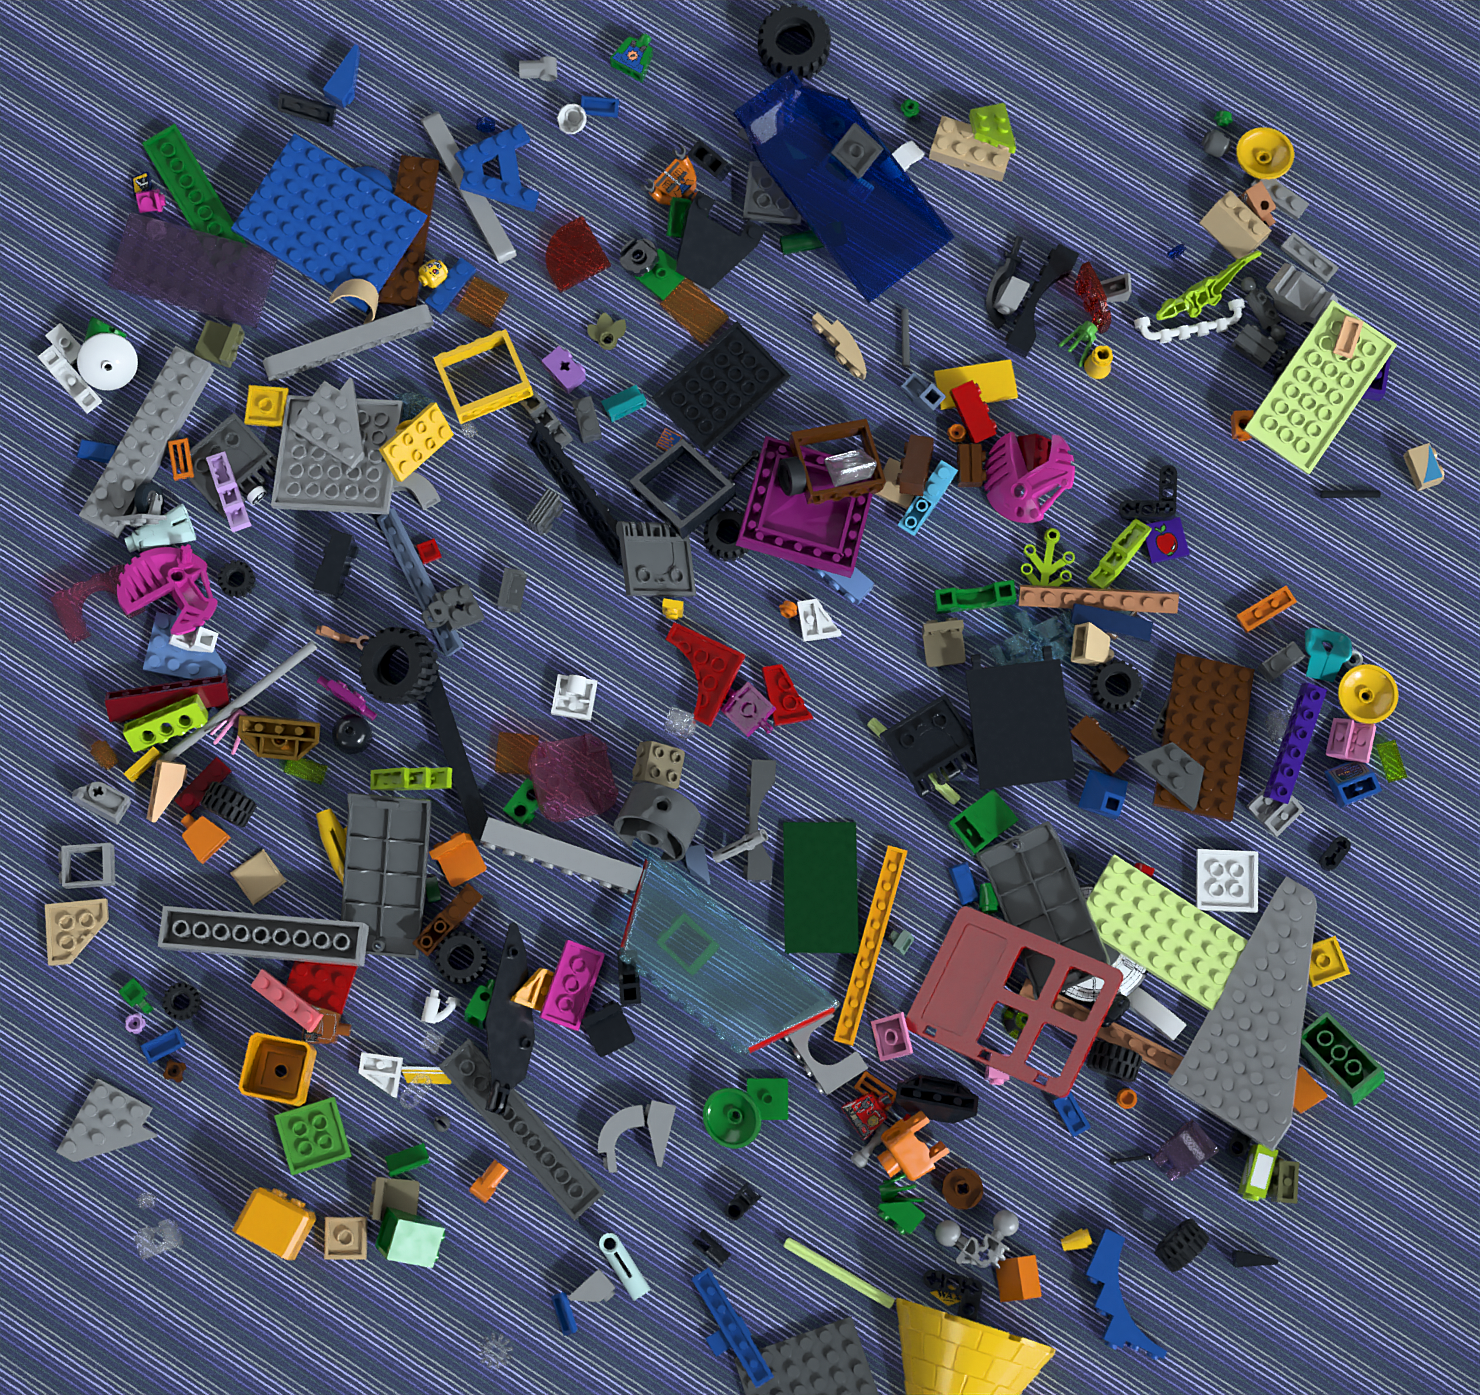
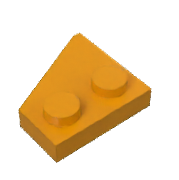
M539 968L514 994L511 1001L541 1012L554 972Z

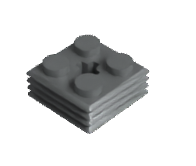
M550 488L546 489L526 517L529 528L533 532L536 531V534L539 533V536H542L544 533L547 534L553 526L551 522L554 518H559L563 513L564 508L560 495L554 493L553 490L550 491Z

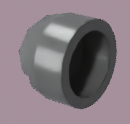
M440 1115L434 1120V1127L439 1132H446L451 1126L450 1119L444 1115ZM439 1119L447 1125L445 1128L437 1122Z

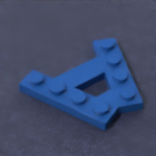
M521 124L455 153L454 157L464 172L459 189L525 210L535 211L540 192L521 186L515 149L528 144L531 140ZM497 158L501 180L484 175L482 164Z

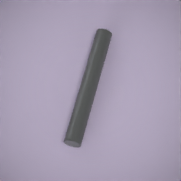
M902 309V366L910 367L909 310Z

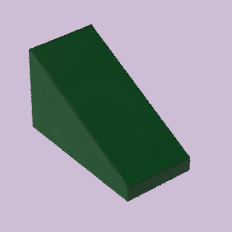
M437 876L426 878V892L430 904L442 901Z

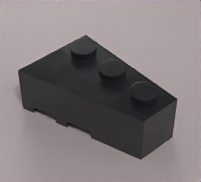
M330 528L328 534L331 535L328 547H324L323 553H325L322 564H319L312 589L317 594L338 600L339 595L342 596L344 593L345 584L343 583L345 578L350 576L352 570L350 564L352 559L357 557L359 548L353 535Z

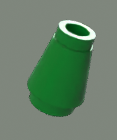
M991 883L981 884L979 909L985 914L996 913L999 904Z

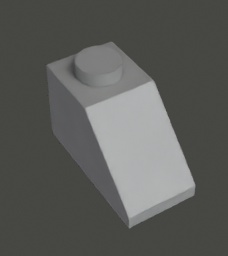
M1012 276L1000 286L993 308L998 309V312L1001 314L1011 315L1018 308L1030 284Z
M598 1269L568 1299L570 1301L601 1302L604 1299L607 1302L616 1294L613 1291L616 1287Z

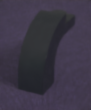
M637 950L618 951L621 1007L642 1006Z

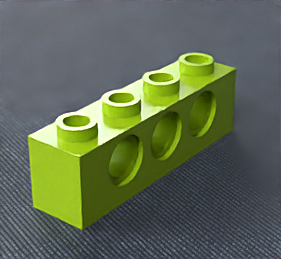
M195 694L126 723L123 734L134 753L145 751L156 743L162 744L175 735L181 736L194 727L200 728L208 722L209 713L199 695ZM182 715H187V716H189L190 718H189V719H183L181 716H182ZM163 723H169L171 726L166 727ZM144 731H151L153 734H146Z

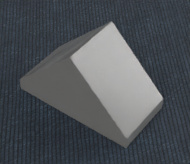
M1130 273L1097 282L1099 302L1128 301L1131 295Z

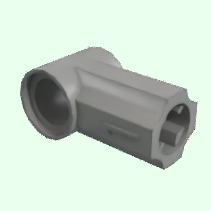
M546 56L540 58V60L519 61L520 79L540 78L543 81L556 80L557 59Z

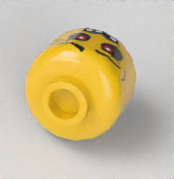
M431 259L419 268L420 276H418V279L423 286L427 285L430 288H436L447 279L448 270L442 261Z

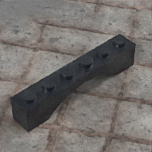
M1058 244L1056 249H1051L1047 257L1050 260L1048 265L1044 264L1039 272L1041 276L1039 282H1034L1030 290L1033 292L1031 297H1026L1021 307L1024 311L1021 315L1017 314L1013 322L1016 325L1014 330H1009L1004 339L1007 342L1006 349L1024 358L1027 357L1037 336L1034 325L1036 305L1041 296L1053 284L1069 277L1079 257V253L1061 244Z

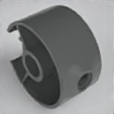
M639 783L631 788L614 822V829L618 837L627 846L631 847L636 837L648 846L660 847L664 851L660 861L676 862L685 856L701 823V815L694 804L680 793L658 784Z

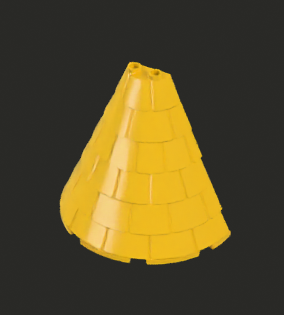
M896 1298L906 1395H1021L1022 1391L1056 1352V1349L911 1301Z

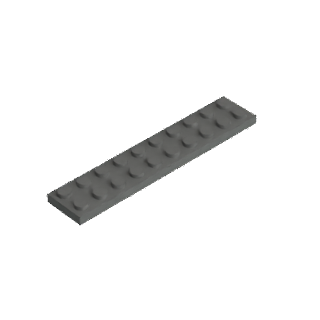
M470 1039L466 1040L438 1065L574 1221L605 1194L604 1190L514 1089L510 1090L503 1116L485 1110L491 1086L489 1060Z

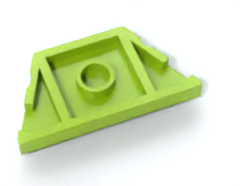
M1005 103L970 110L969 119L974 139L986 142L994 147H998L1001 144L1009 148L1008 152L1015 153L1016 144Z

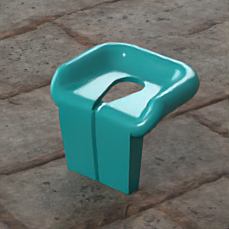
M1321 628L1307 629L1305 632V650L1310 656L1306 677L1334 682L1342 663L1347 662L1352 656V642L1350 638L1343 633ZM1323 642L1333 645L1331 652H1326L1322 644Z

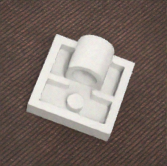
M558 674L551 714L591 721L598 681L579 675L566 676Z

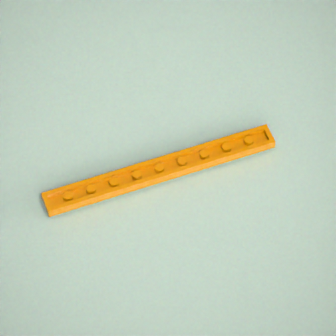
M889 845L887 847L859 946V953L856 957L833 1041L849 1046L854 1044L907 850Z

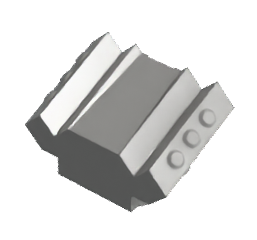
M1288 263L1283 264L1266 286L1274 298L1273 307L1300 326L1304 322L1316 324L1332 300L1338 301L1334 293L1327 292L1323 285L1304 272L1297 271L1292 264Z

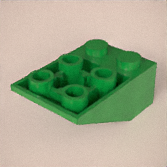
M992 789L951 820L947 827L971 857H973L1019 821V819L997 792Z

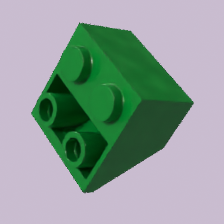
M910 1201L878 1204L875 1207L879 1210L877 1215L884 1221H892L894 1223L893 1228L901 1235H910L926 1216Z

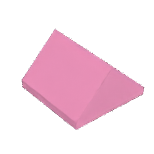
M903 1012L871 1021L880 1061L907 1056L913 1053Z

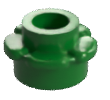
M906 99L901 104L900 108L904 116L911 118L918 114L919 104L917 101Z
M1217 111L1214 117L1219 126H1228L1233 121L1231 118L1232 114L1227 111Z

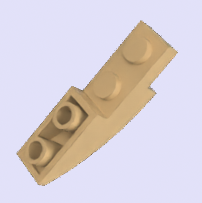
M817 312L812 317L813 329L817 333L825 335L830 345L833 347L837 346L834 354L836 360L841 365L845 364L850 368L849 371L854 377L864 380L867 373L865 362L851 334L838 320L831 325Z

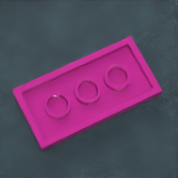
M566 940L539 1018L578 1031L605 953Z

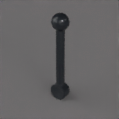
M757 450L752 451L751 456L734 473H730L728 478L732 481L735 480L736 475L747 464L759 457V452Z
M1145 1153L1141 1156L1126 1157L1119 1159L1112 1157L1110 1158L1109 1163L1111 1165H1116L1117 1163L1142 1159L1151 1160L1152 1154Z

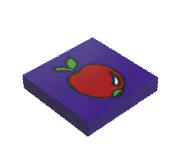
M1180 517L1170 521L1146 524L1152 528L1145 539L1151 564L1190 555Z

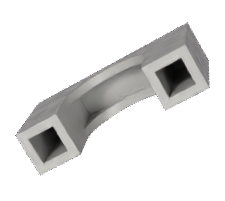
M822 999L782 1025L781 1028L785 1031L828 1010L829 1007ZM833 1014L783 1037L786 1042L791 1041L794 1046L792 1049L794 1055L798 1060L802 1058L806 1064L803 1066L809 1077L813 1075L817 1081L814 1084L820 1094L824 1093L826 1096L868 1069L858 1051L834 1065L820 1064L811 1056L808 1049V1040L811 1033L834 1017Z

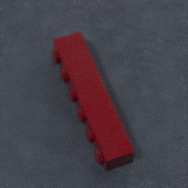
M226 674L106 692L104 701L109 722L122 723L128 719L141 718L195 694L199 695L206 709L209 707L223 708L230 704L231 692Z

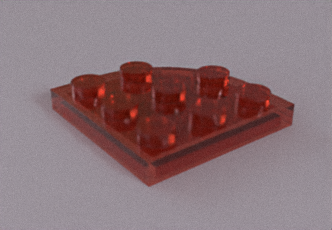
M583 216L562 226L553 234L549 241L545 255L546 266L559 293L611 267V263Z
M1088 261L1081 265L1074 283V290L1078 296H1081L1084 301L1083 307L1085 311L1090 313L1093 318L1092 323L1102 334L1108 331L1111 325L1110 310L1106 311L1108 309L1106 294Z

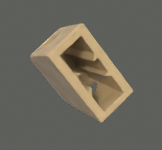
M1090 622L1075 625L1071 661L1096 666L1112 660L1114 651L1109 649L1110 637Z

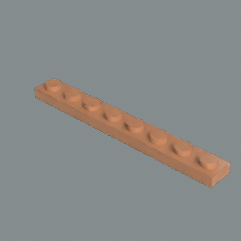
M1020 585L1018 605L1072 608L1073 604L1076 603L1113 611L1177 614L1179 593Z

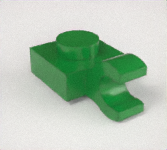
M135 978L131 979L118 991L131 1007L137 1004L146 1014L153 1010V1007L144 999L148 993Z

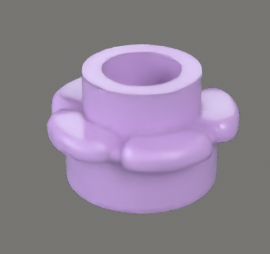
M138 1013L129 1015L125 1020L126 1030L134 1034L140 1033L146 1024L145 1019Z

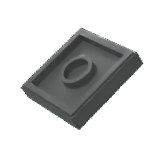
M853 123L831 153L859 179L883 151V148L857 123Z

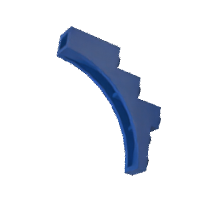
M1103 1229L1084 1272V1275L1088 1276L1087 1281L1095 1285L1102 1283L1092 1307L1097 1309L1096 1313L1106 1318L1108 1314L1111 1315L1101 1339L1105 1340L1104 1345L1114 1350L1117 1347L1123 1348L1125 1342H1128L1127 1347L1135 1351H1139V1348L1147 1351L1146 1356L1156 1361L1158 1358L1164 1359L1168 1351L1153 1343L1140 1331L1131 1319L1123 1302L1119 1287L1118 1268L1125 1237L1109 1229Z

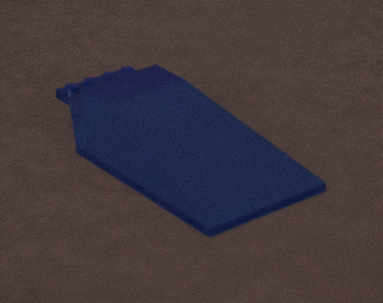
M790 70L732 113L744 128L751 149L759 162L868 304L955 238L849 98L846 99L803 85L793 70ZM853 123H857L883 148V151L859 179L831 153Z

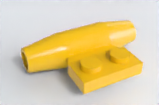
M329 808L317 813L316 818L320 837L331 866L343 885L347 826L343 829L334 812Z

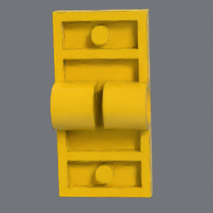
M431 402L412 420H406L397 425L395 428L396 434L381 446L379 451L396 481L402 482L454 434L437 403Z

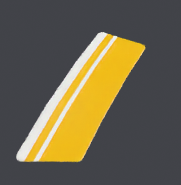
M402 1067L401 1069L407 1083L451 1084V1080L439 1067Z

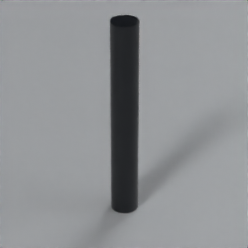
M1380 490L1320 491L1321 498H1380L1381 496Z

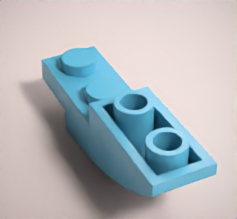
M941 460L926 482L923 496H916L898 526L915 536L947 490L958 470Z

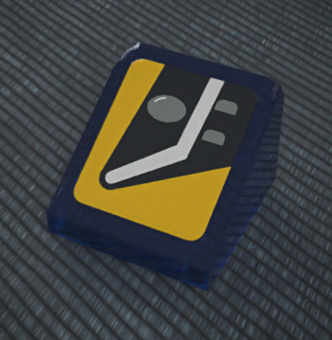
M149 171L131 178L134 197H136V192L153 190Z

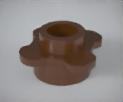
M174 1060L167 1061L163 1077L166 1080L173 1079L177 1083L183 1080V1072L187 1068L186 1064H179Z

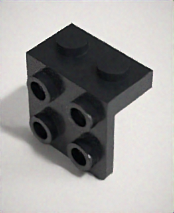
M610 1001L602 1006V1010L598 1012L592 1010L584 1014L585 1018L581 1020L599 1057H604L635 1041V1036L619 1002L614 1004L613 1001Z

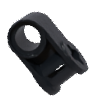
M747 1182L725 1207V1217L730 1221L739 1220L762 1197L748 1187L749 1184ZM730 1206H737L740 1213L737 1217L729 1215L728 1209Z

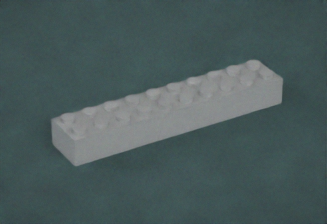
M175 346L78 515L83 522L117 539L120 537L125 526H119L118 522H110L109 517L132 515L135 507L136 489L139 485L150 483L169 450L167 441L175 440L214 371L211 363Z
M163 906L158 947L174 951L364 967L369 926L361 922Z

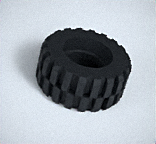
M791 4V7L783 5L780 6L779 11L774 9L771 11L770 16L767 15L764 18L763 24L759 28L758 56L762 65L766 66V71L770 74L775 73V78H786V82H791V79H796V82H802L803 78L806 77L808 80L813 77V73L818 74L822 67L826 65L831 45L830 29L825 24L823 16L818 17L816 10L812 9L810 11L806 5H802V7H797V4ZM797 31L805 34L811 40L812 47L803 54L789 55L779 49L776 40L786 32Z
M387 627L385 630L377 631L375 633L376 636H371L368 639L369 644L364 645L362 649L364 652L363 656H360L359 662H361L359 674L363 676L361 678L362 684L367 685L366 691L369 694H373V698L390 704L407 705L416 703L418 699L422 700L426 696L425 692L431 691L433 688L431 684L436 682L438 677L435 675L436 670H439V664H436L438 655L437 652H433L435 649L432 642H428V637L424 634H420L419 631L412 629ZM402 647L409 658V670L403 681L396 685L389 674V661L393 653Z

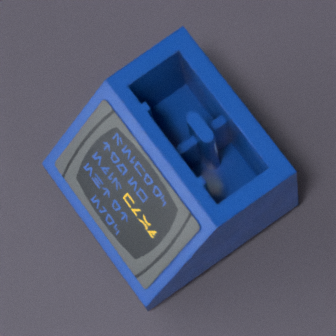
M1349 761L1324 771L1339 808L1374 796L1382 791L1375 773L1367 763Z

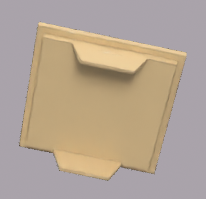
M264 849L230 872L253 905L287 882Z

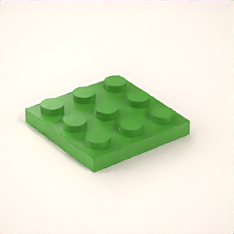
M335 1097L275 1115L292 1176L352 1157Z

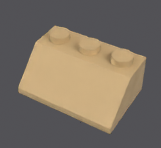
M1231 190L1199 222L1236 260L1252 253L1268 238L1271 229Z

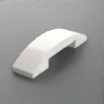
M54 345L38 356L40 361L87 414L102 402Z

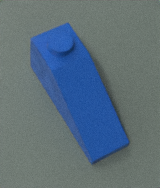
M354 44L323 88L325 97L342 108L350 104L355 97L361 54L357 44Z

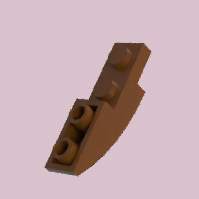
M467 883L412 944L428 957L438 948L439 943L443 942V938L449 937L471 914L470 912L483 899V896Z

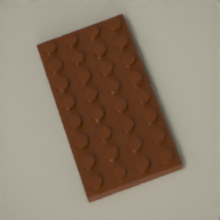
M1176 653L1161 747L1172 742L1204 767L1197 806L1193 811L1158 782L1155 783L1152 806L1227 822L1233 820L1255 669Z

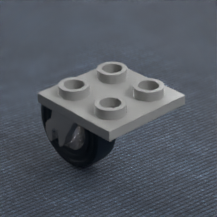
M155 483L139 485L135 492V507L132 515L109 517V521L118 522L119 526L130 525L135 527L143 526L144 523L156 525L159 524L160 520H167V516L161 515L164 509V496L160 487Z

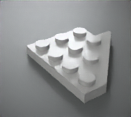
M349 378L340 390L324 381L289 428L353 470L364 456L354 381L352 378Z
M97 1079L56 1152L73 1162H78L156 1138L158 1134L143 1127L153 1108L103 1080Z

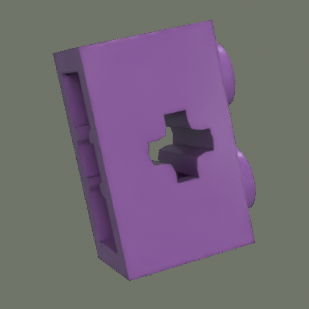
M558 346L541 360L542 367L569 394L586 380V371L580 363L576 364L572 360L573 356L567 349L563 350Z

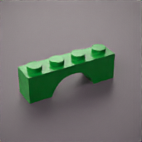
M1014 580L994 582L990 585L973 589H957L955 587L935 590L933 594L936 614L1014 605L1017 600Z

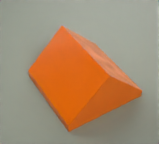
M1036 1255L1007 1258L1005 1261L999 1260L997 1262L1000 1266V1269L995 1267L1000 1302L1042 1297Z

